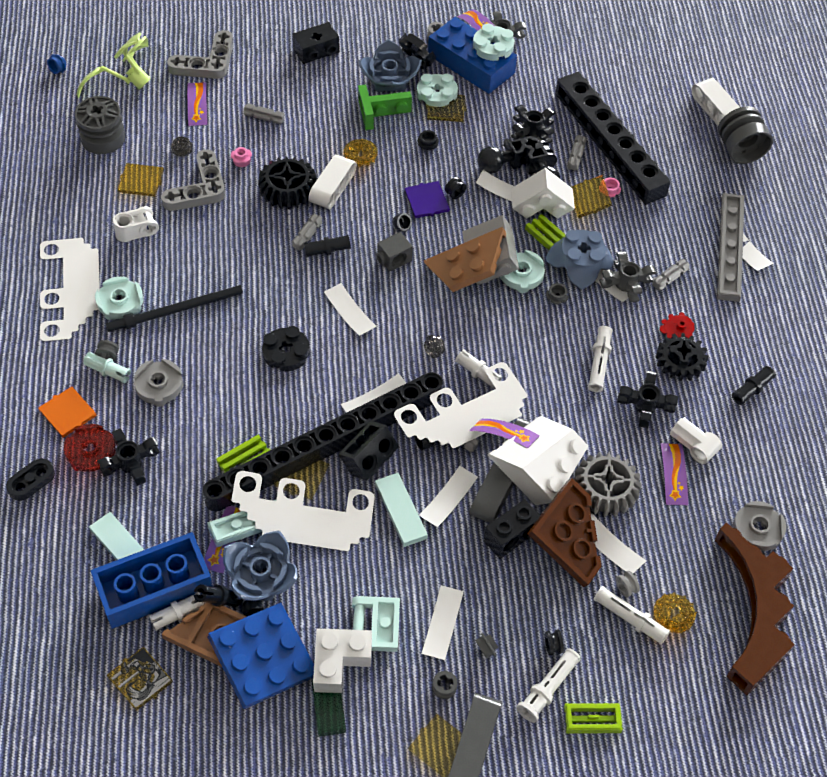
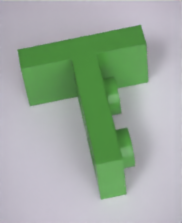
M358 85V103L365 130L374 129V117L411 112V92L369 96L367 86Z

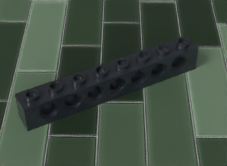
M579 71L559 78L555 95L641 201L647 205L666 197L670 186L668 176L660 170L657 163L646 153L644 147L640 146L633 134L625 128L622 121L611 111L609 105H606L600 98L599 93L590 86L588 80Z

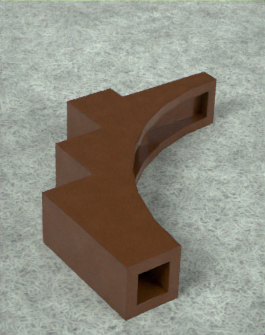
M725 523L719 529L714 541L729 555L739 570L747 588L751 607V628L747 645L726 677L748 696L789 655L795 645L785 632L777 629L794 607L789 598L783 593H779L777 589L788 579L794 568L789 565L785 558L777 555L774 551L766 557L757 546L747 541L738 529L732 528L728 523Z

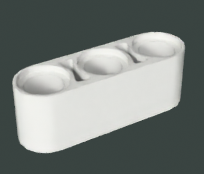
M714 78L692 86L694 99L717 126L725 115L739 108V105Z
M337 154L334 155L312 186L309 193V202L330 210L354 176L357 163Z

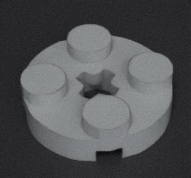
M161 359V362L147 361L136 370L134 375V386L137 395L143 401L158 407L164 406L167 402L176 398L184 385L180 368L174 362L166 359ZM163 379V383L156 385L153 380Z
M753 501L745 504L736 513L733 528L738 529L747 541L757 546L761 551L776 549L786 533V521L781 513L779 515L773 510L774 507L766 502ZM756 522H761V526L766 527V529L758 530L754 525Z

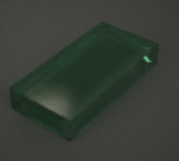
M311 681L318 737L346 733L341 693L314 692L313 681Z

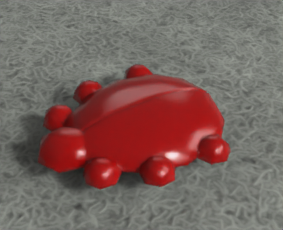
M683 312L675 316L669 314L668 320L663 319L661 321L663 325L660 326L659 330L662 334H667V337L670 339L674 333L677 337H681V334L685 333V337L689 339L695 330L693 321L685 316Z

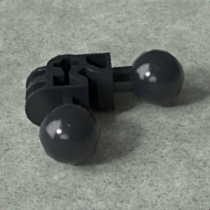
M527 136L513 141L505 139L503 142L505 151H501L495 146H487L480 151L477 158L478 166L488 173L499 171L505 162H509L513 169L520 168L524 163L529 175L536 174L546 168L561 179L559 171L554 168L557 163V157L553 154L549 143L544 140L540 141L534 136Z

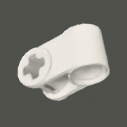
M147 206L127 212H120L113 218L115 236L121 242H129L145 236H152L159 230L158 223L153 219V211Z

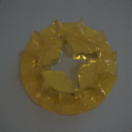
M356 139L346 144L344 156L355 161L359 167L363 164L369 166L370 162H375L378 150L371 141ZM360 150H362L363 156H358Z
M676 592L667 595L664 593L656 601L653 609L656 622L669 629L672 633H682L689 630L693 626L697 614L694 609V603L687 600L686 595H677ZM680 606V614L670 619L671 609Z

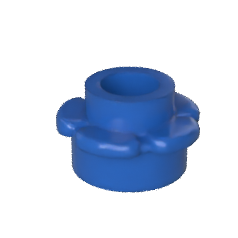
M52 54L47 60V66L54 74L64 73L66 61L62 56Z

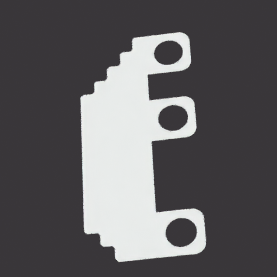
M83 238L44 241L40 244V257L42 259L63 258V288L43 290L40 293V307L43 309L64 307V320L41 323L40 339L42 341L72 338V332L79 330V324H85L86 317H92L93 311L99 310L95 300V293L97 289L98 292L100 290L99 253L97 248L91 249L89 243L84 244ZM49 244H55L59 247V251L54 255H47L44 252V248ZM49 293L59 295V301L53 305L45 303L44 298ZM49 325H57L60 331L56 336L49 337L44 333L45 328Z
M500 362L486 369V374L495 386V390L461 405L450 388H443L430 395V400L440 414L439 416L425 421L418 408L414 404H408L397 409L394 412V417L407 437L410 438L416 435L419 440L428 438L430 442L439 441L441 445L449 443L452 448H456L485 434V432L469 431L482 418L510 422L521 417L522 413L519 409L524 406L522 399L528 395L508 365ZM496 368L506 370L508 377L505 381H497L493 377V371ZM444 393L451 396L452 404L449 407H442L437 403V397L440 394ZM412 410L417 415L416 421L412 424L403 422L401 419L402 412Z
M239 471L236 474L231 501L240 504L239 510L248 513L247 519L256 522L255 529L262 530V535L268 532L280 531L287 542L349 551L350 544H358L361 537L368 538L370 536L375 498L374 494L370 491L350 490L346 512L304 506L305 483L301 480L281 479L277 499L273 501L259 498L262 484L260 474ZM250 476L255 479L256 487L253 491L245 492L240 488L239 483L243 477ZM289 483L296 484L300 490L299 495L294 499H289L283 494V488ZM362 494L368 498L369 505L366 509L358 510L353 506V498L356 495Z

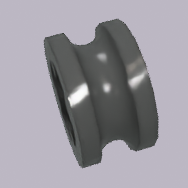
M101 340L98 342L95 354L105 359L111 358L115 361L119 346L112 341Z
M449 671L437 673L434 676L432 685L434 694L441 699L453 697L458 684L456 676ZM441 680H445L447 684H450L449 690H445L443 686H440Z

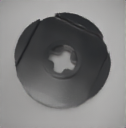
M404 33L399 39L403 55L405 57L415 56L421 59V69L426 70L436 60L433 51L429 54L426 50L428 45L411 33L407 36Z
M289 326L266 334L263 338L262 353L265 362L273 368L275 366L280 368V371L288 372L296 370L305 364V359L310 353V346L307 337L300 332L298 327ZM285 346L290 347L289 352H285V350L280 351V349Z

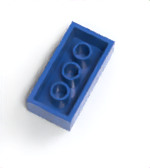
M454 17L429 36L428 52L430 54L433 51L436 61L490 94L515 74L517 55L512 52L509 57H499L497 61H490L479 57L476 54L477 50L473 48V37L478 30L459 18Z
M193 532L90 570L111 629L171 606L170 603L173 601L179 602L196 594L197 592H194V590L200 584L213 587L211 575Z

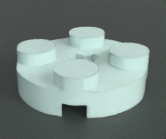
M489 23L484 24L482 29L478 30L473 37V48L477 50L476 54L486 60L497 61L499 57L503 56L507 58L514 49L513 32Z
M423 74L417 84V98L420 102L422 99L426 102V106L432 108L445 107L449 105L450 101L457 99L458 85L453 80L454 77L451 74Z
M516 250L519 269L525 268L527 269L526 272L516 270L508 275L501 276L500 279L519 293H527L530 289H534L542 283L545 273L544 262L539 255L532 251L524 250V253H517Z
M113 277L102 283L103 287L100 288L99 292L97 289L95 293L96 304L107 320L122 319L124 315L140 313L143 293L136 281L135 283L129 281L127 277ZM118 295H121V297L124 298L122 300H115L117 299Z

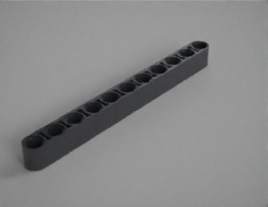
M434 372L426 373L209 480L203 486L206 507L211 511L218 512L235 504L231 500L235 477L239 471L265 472L260 474L262 477L261 490L279 482L281 479L287 478L343 450L370 421L389 427L398 422L394 417V412L397 409L408 404H414L421 411L431 406L433 403L430 400V395L442 389V377ZM442 394L437 397V402L441 399ZM405 410L401 414V419L403 420L415 414V412ZM246 476L240 480V483H243L240 485L243 491L251 492L255 489L256 481L254 478ZM213 494H220L217 497H211Z

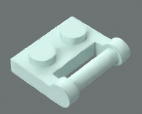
M353 597V630H364L365 609L372 608V651L398 652L400 598Z

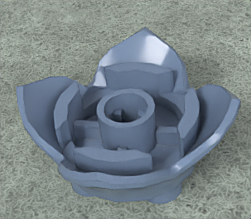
M387 39L375 50L374 58L364 57L358 61L363 74L370 79L374 89L378 92L406 90L409 80L416 75L422 63V60L415 56L405 58L402 49L390 39Z
M583 229L567 231L565 237L556 242L546 256V261L551 266L556 268L565 267L569 280L581 290L595 282L601 269L609 270L614 264L613 257L605 246L601 233Z
M280 531L263 534L253 545L245 542H235L224 547L223 563L232 579L231 589L240 599L270 601L275 595L285 592L296 582L297 568L289 561V545ZM262 569H265V570H266V572L261 573V574L256 573V571L261 572Z

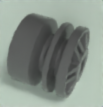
M94 96L78 104L74 116L83 147L95 154H108L119 149L125 142L126 134L118 103L109 97Z
M739 107L729 112L719 122L718 133L726 145L731 159L735 163L746 164L754 162L766 155L773 145V137L765 125L760 112L755 107Z

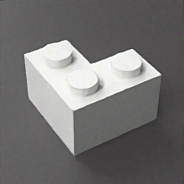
M546 168L511 188L512 207L526 219L542 209H545L557 219L575 209L573 189Z
M316 629L314 692L342 693L344 666L371 667L372 630Z

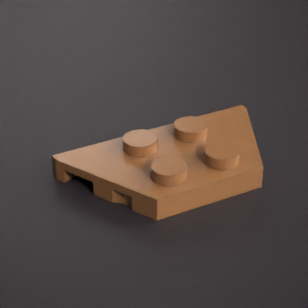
M500 227L424 260V263L452 292H455L495 274L496 262L502 251L499 246L502 238L506 237V231L503 227Z
M205 603L197 612L190 613L182 619L183 622L171 630L168 628L164 630L162 638L221 666L207 636L210 632L241 620L246 616L225 606L216 607L211 603Z

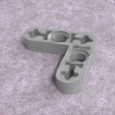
M221 30L215 34L210 57L173 55L167 60L168 71L172 75L223 78L227 74L233 49L232 33ZM217 53H225L223 56L216 55ZM195 65H201V66H202V67L199 68V69L192 68V67L195 66Z
M204 149L196 155L202 183L172 188L162 193V205L166 210L176 211L217 203L225 198L224 183L216 155L212 150ZM205 159H208L210 165L206 166ZM209 173L216 174L214 178L205 177ZM213 186H216L217 193L212 191ZM191 193L199 194L197 198L188 197Z

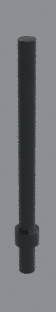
M241 285L140 314L133 315L131 313L124 315L122 319L105 323L108 332L125 327L127 329L134 328L136 324L243 294Z

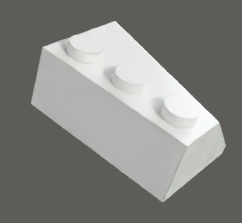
M539 416L524 427L540 435L529 448L514 442V436L502 443V446L497 450H493L488 454V457L535 505L551 503L569 480L588 448V445L573 429Z

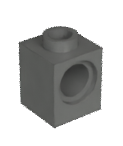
M398 232L378 242L377 260L390 272L412 261L413 246L401 232Z

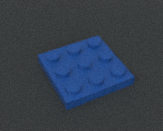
M282 603L212 631L207 636L243 709L249 708L314 677V663Z

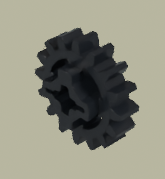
M674 333L671 339L665 337L663 343H659L655 356L658 359L657 366H663V374L670 372L671 379L676 375L679 381H682L683 377H687L691 381L693 375L699 377L701 371H705L709 358L706 355L707 348L700 347L701 340L694 342V336H690L688 339L685 337V333H682L681 337H677Z

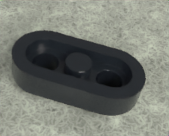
M36 459L10 477L6 483L9 496L14 500L22 501L51 482L55 476L52 463L47 459Z

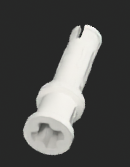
M567 648L541 683L533 685L530 688L531 693L524 702L518 703L516 708L523 718L532 723L537 722L539 713L546 705L548 706L552 703L553 693L566 679L575 665L580 662V656L576 651Z

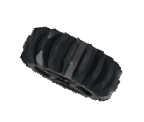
M286 156L285 159L281 160L278 157L276 162L270 160L269 165H264L263 170L259 174L258 187L261 196H264L265 201L270 202L272 206L278 204L280 209L283 206H287L288 209L291 206L298 208L300 203L306 205L310 190L317 181V178L310 163L305 164L304 159L297 161L296 157L288 159Z

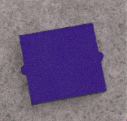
M439 181L426 184L420 183L419 185L404 188L415 218L433 217L435 214L450 212Z

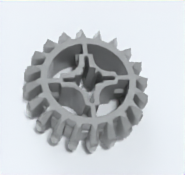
M609 451L606 456H603L600 452L596 454V458L589 455L587 461L582 460L580 466L575 471L574 480L591 495L592 506L590 508L594 509V515L599 511L603 512L604 517L608 516L609 512L614 517L618 515L619 511L625 514L628 508L632 509L635 502L639 499V492L642 487L641 482H639L640 474L635 473V465L628 466L629 459L620 460V454L616 457H611Z

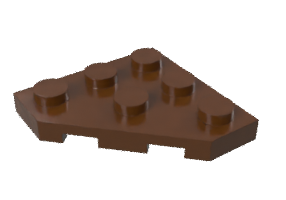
M571 478L564 484L527 534L580 585L585 587L590 584L602 565L600 556H597L595 542L598 540L595 521L591 519L590 506H592L591 495Z

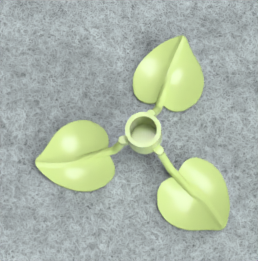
M139 32L131 37L115 54L114 58L117 59L123 53L125 57L122 61L128 60L132 66L126 72L128 77L104 66L98 67L81 81L77 90V97H80L84 84L90 78L103 71L124 80L127 84L132 82L140 90L151 78L138 66L133 56L139 49L148 47V38L144 36L140 39L141 33Z

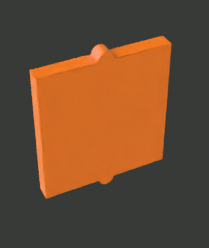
M72 386L59 395H53V399L38 408L62 438L76 429H81L82 425L97 416L95 411Z

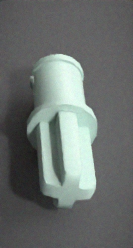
M88 352L83 359L84 365L101 372V375L104 377L108 375L124 384L130 378L125 375H131V369L114 363L111 358L105 359Z

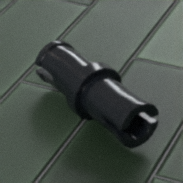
M349 235L330 239L324 237V240L304 243L307 257L324 253L331 255V252L351 249Z
M764 366L755 376L748 377L745 380V384L732 393L733 400L737 404L743 405L754 394H759L763 387L776 377L775 371L769 366Z
M200 584L194 590V592L202 593V595H194L197 602L211 603L216 607L223 605L237 607L242 602L241 599H235L236 595L231 589H227L222 585L211 587Z

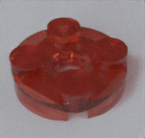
M98 424L79 426L70 438L69 435L64 442L66 459L76 471L91 472L99 470L98 460L104 457H112L116 451L113 435ZM88 444H93V447H95L92 451L83 450L88 448Z

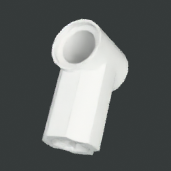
M681 418L671 429L670 435L686 446L692 458L700 464H706L722 448V442L715 434L711 432L704 433L685 418Z

